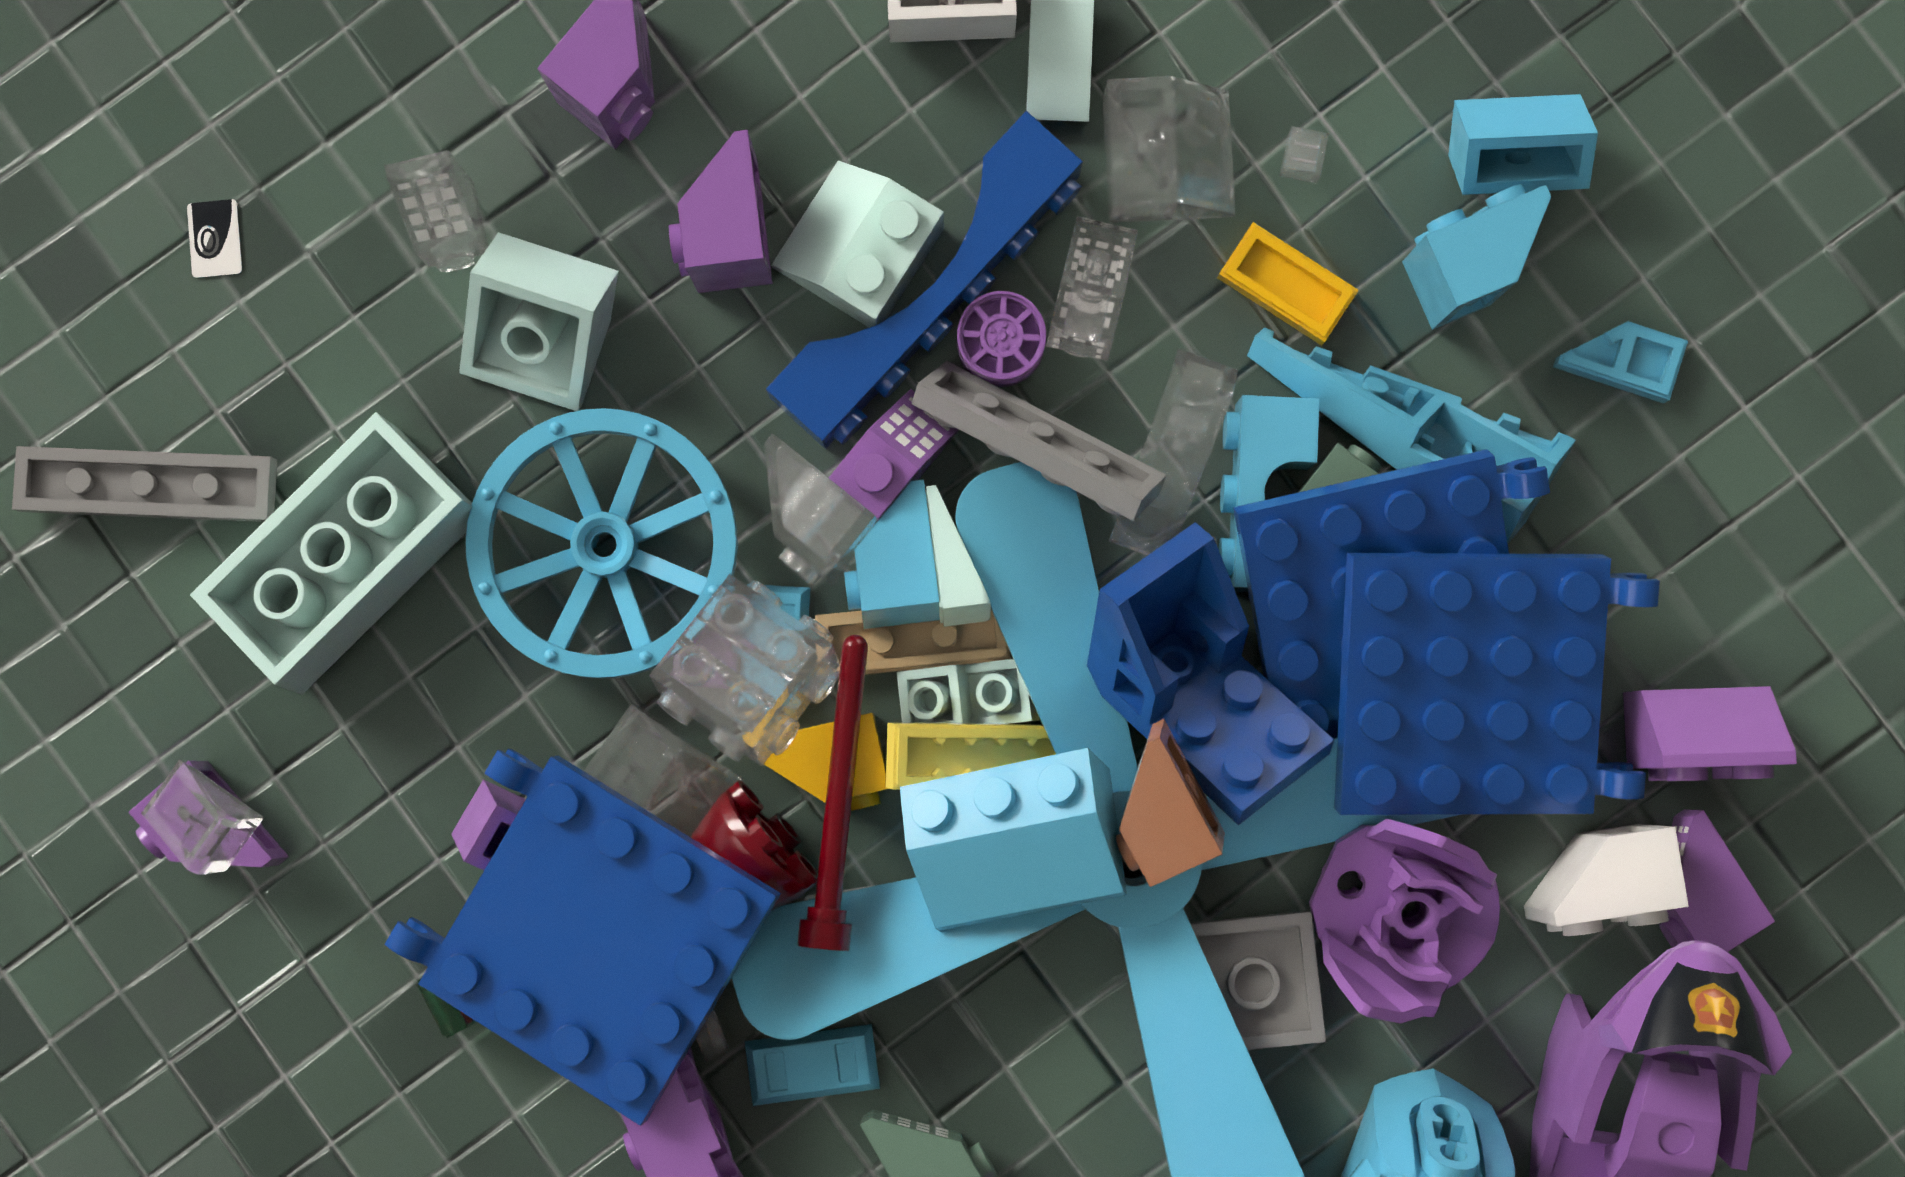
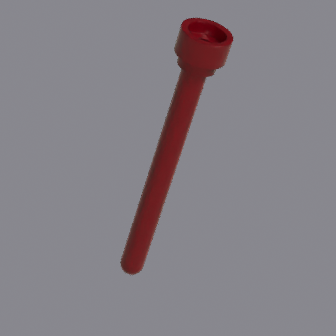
M850 635L842 644L814 907L808 906L806 919H800L797 946L836 951L850 950L852 924L846 923L847 910L841 909L868 654L867 641L860 635Z

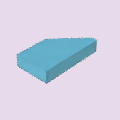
M1627 321L1561 354L1555 359L1553 367L1660 403H1665L1671 398L1688 341Z

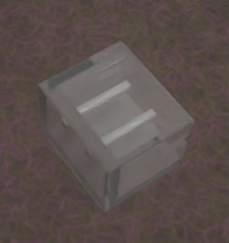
M1292 126L1287 135L1280 176L1317 183L1322 172L1329 133Z

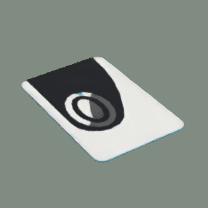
M234 199L188 204L187 215L192 275L195 278L241 273L242 262L237 202Z

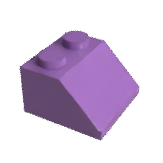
M594 0L537 69L556 102L616 150L625 137L629 141L635 139L645 129L653 115L650 107L654 104L655 100L647 20L640 0Z
M748 130L735 131L677 203L680 223L669 225V239L674 264L678 263L681 277L690 276L698 293L773 284L758 161Z

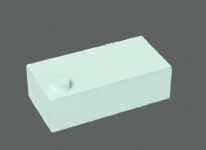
M375 412L215 569L190 596L274 685L303 695L466 533L472 502L399 428Z

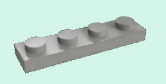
M945 361L917 384L911 404L931 414L938 423L947 427L958 428L986 443L987 447L993 452L1002 456L1013 457L1041 472L1042 476L1051 483L1067 486L1096 501L1099 507L1108 513L1124 516L1134 521L1159 496L1166 474L949 361Z
M16 446L12 510L30 513L264 522L274 513L277 459L271 456Z

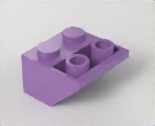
M1770 686L1623 692L1627 763L1633 764V768H1648V781L1708 780L1707 767H1712V779L1774 778L1773 765L1797 764L1795 747Z

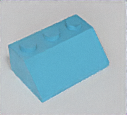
M1089 748L900 787L906 851L934 927L939 931L1127 895L1122 855L1116 841V835L1119 833L1110 768Z

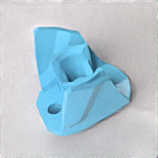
M1432 1068L1399 1075L1374 1085L1341 1177H1515V1165L1503 1127L1492 1105L1464 1085Z

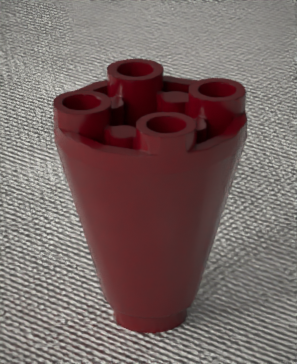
M738 780L718 797L691 835V838L780 892L781 895L771 910L773 911L800 898L816 885L818 872L802 853L797 850L794 851V848L801 843V839L788 821L778 813L768 819L761 812L763 805L755 793L743 781Z

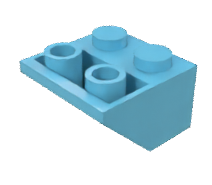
M1522 184L1507 188L1486 199L1487 206L1478 210L1472 216L1466 218L1463 209H1458L1438 217L1426 225L1427 232L1414 239L1416 246L1402 263L1432 330L1490 306L1518 282L1551 199L1547 185L1525 193Z

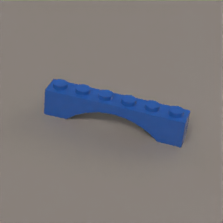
M1025 111L983 156L981 190L972 223L956 256L936 282L907 308L876 326L840 338L809 342L766 388L770 399L825 449L834 439L838 440L841 444L846 443L866 421L868 416L861 410L879 392L884 398H887L906 379L911 370L905 363L922 346L927 352H930L949 333L954 324L948 317L964 300L970 304L976 298L986 294L997 279L991 271L1006 255L1016 260L1028 249L1039 234V231L1033 226L1049 209L1058 215L1075 198L1082 188L1076 180L1080 177L1083 161L1028 111Z

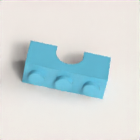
M1242 395L1235 404V412H1225L1223 449L1233 450L1232 475L1222 476L1221 513H1231L1230 538H1220L1218 549L1235 592H1248L1233 507L1265 500V485L1273 472L1283 469L1308 470L1317 463L1320 399Z

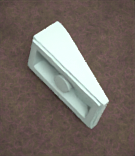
M936 485L926 486L925 492L939 594L940 623H943L944 627L988 621L991 619V602Z

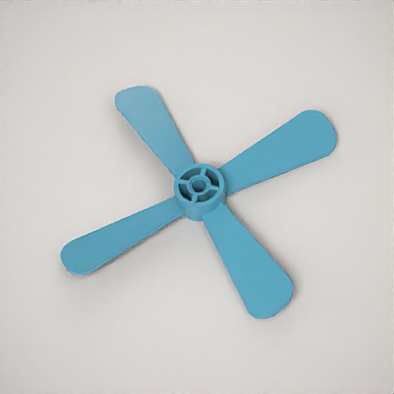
M1022 462L986 471L971 480L962 491L955 513L956 529L991 602V610L1055 753L1060 754L1089 748L1110 768L1118 833L1120 834L1119 828L1124 808L1138 768L1127 720L1101 696L1087 667L1099 590L1077 493L1067 486L1051 483L1042 476L1041 472ZM1337 737L1334 739L1331 752L1327 757L1240 825H1237L1206 796L1225 832L1222 855L1150 887L1141 871L1135 876L1125 877L1127 892L1125 896L941 931L934 927L916 877L842 892L841 909L847 910L846 923L852 924L849 951L797 946L800 919L807 918L808 906L814 907L815 898L785 904L769 913L733 974L732 981L743 1014L757 1030L776 1039H799L1086 910L1101 921L1118 927L1170 1176L1305 1177L1183 907L1188 903L1196 890L1201 870L1335 842L1361 825H1376L1385 819L1415 825L1462 814L1340 815L1334 809Z

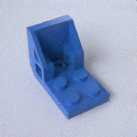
M1195 522L1100 588L1087 667L1101 696L1146 739H1148L1152 724L1165 719L1203 792L1237 825H1240L1327 757L1331 752L1334 739L1242 657L1249 629L1248 622L1215 539Z

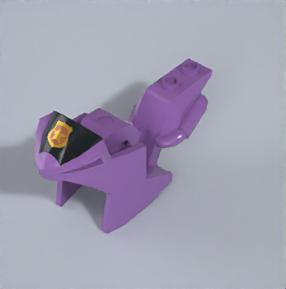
M1692 940L1681 942L1676 947L1667 949L1656 960L1634 976L1609 1000L1592 1020L1581 995L1569 993L1565 995L1549 1036L1533 1113L1529 1177H1710L1715 1169L1717 1154L1730 1168L1747 1171L1755 1127L1758 1084L1761 1073L1775 1075L1790 1057L1792 1050L1776 1014L1737 958L1718 945L1707 941ZM1688 1050H1689V1055H1687V1054H1680V1053H1674V1052H1676V1051H1688ZM1625 1053L1644 1054L1645 1056L1624 1116L1621 1132L1617 1134L1594 1130L1603 1100L1619 1062Z

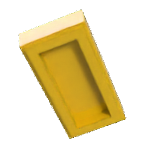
M1254 222L1217 277L1220 281L1321 346L1325 343L1359 291Z

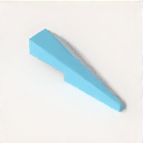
M1263 328L1255 335L1247 354L1250 359L1300 397L1320 399L1319 411L1396 470L1487 449L1495 456L1496 466L1518 459L1534 457L1537 467L1545 466L1547 468L1550 484L1576 441L1572 437L1560 432L1550 441L1519 430L1521 419L1503 413L1497 422L1485 418L1461 405V397L1371 365L1364 374L1333 364L1331 363L1332 351L1317 346L1310 355L1299 352L1274 339V331ZM1542 496L1529 499H1501L1507 544L1526 523Z

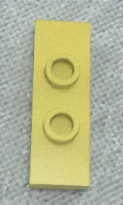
M888 723L885 788L900 790V787L1046 757L1056 753L1043 724Z

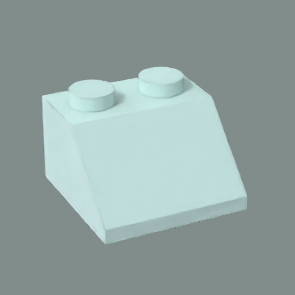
M837 161L771 266L870 328L883 322L890 315L944 229V212L888 177Z
M498 232L470 272L459 373L574 411H579L611 321L619 271Z

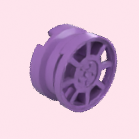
M994 291L976 298L964 310L957 329V350L960 361L966 371L997 387H1008L1027 379L1041 362L1046 343V327L1041 313L1027 298L1014 292Z

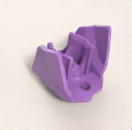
M1385 819L1376 825H1361L1337 839L1327 862L1322 868L1309 905L1315 932L1322 942L1323 963L1354 1008L1366 1017L1395 1023H1404L1420 1017H1434L1445 991L1472 972L1494 944L1500 913L1499 892L1496 883L1497 874L1488 869L1477 851L1440 834L1391 819ZM1355 871L1360 881L1363 882L1362 889L1353 887L1349 890H1341L1337 887L1338 879L1345 872ZM1416 901L1412 911L1402 914L1405 905Z

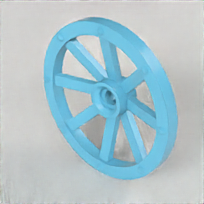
M606 408L585 409L559 415L534 426L520 435L496 458L483 477L471 505L472 508L470 509L466 530V560L473 590L481 608L491 624L514 648L530 659L562 673L588 678H618L635 675L670 661L691 646L710 626L719 613L733 581L738 549L737 526L734 510L721 478L707 458L686 437L670 426L639 413ZM592 434H617L637 438L609 512L602 511L573 438ZM551 447H554L583 515V519L578 523L507 492L517 475L538 455ZM658 447L674 457L686 468L702 493L633 524H628L627 521L655 449ZM498 510L569 540L571 548L496 574L493 562L492 540ZM710 513L713 529V553L707 578L638 549V543ZM602 533H607L616 539V550L607 557H600L593 550L596 548L597 542L600 539L599 535ZM577 567H582L583 571L548 641L534 633L521 621L504 596V593ZM630 567L699 595L697 601L685 617L669 632L653 642L649 636L626 572ZM602 578H607L633 650L607 655L582 654L568 651L567 649Z

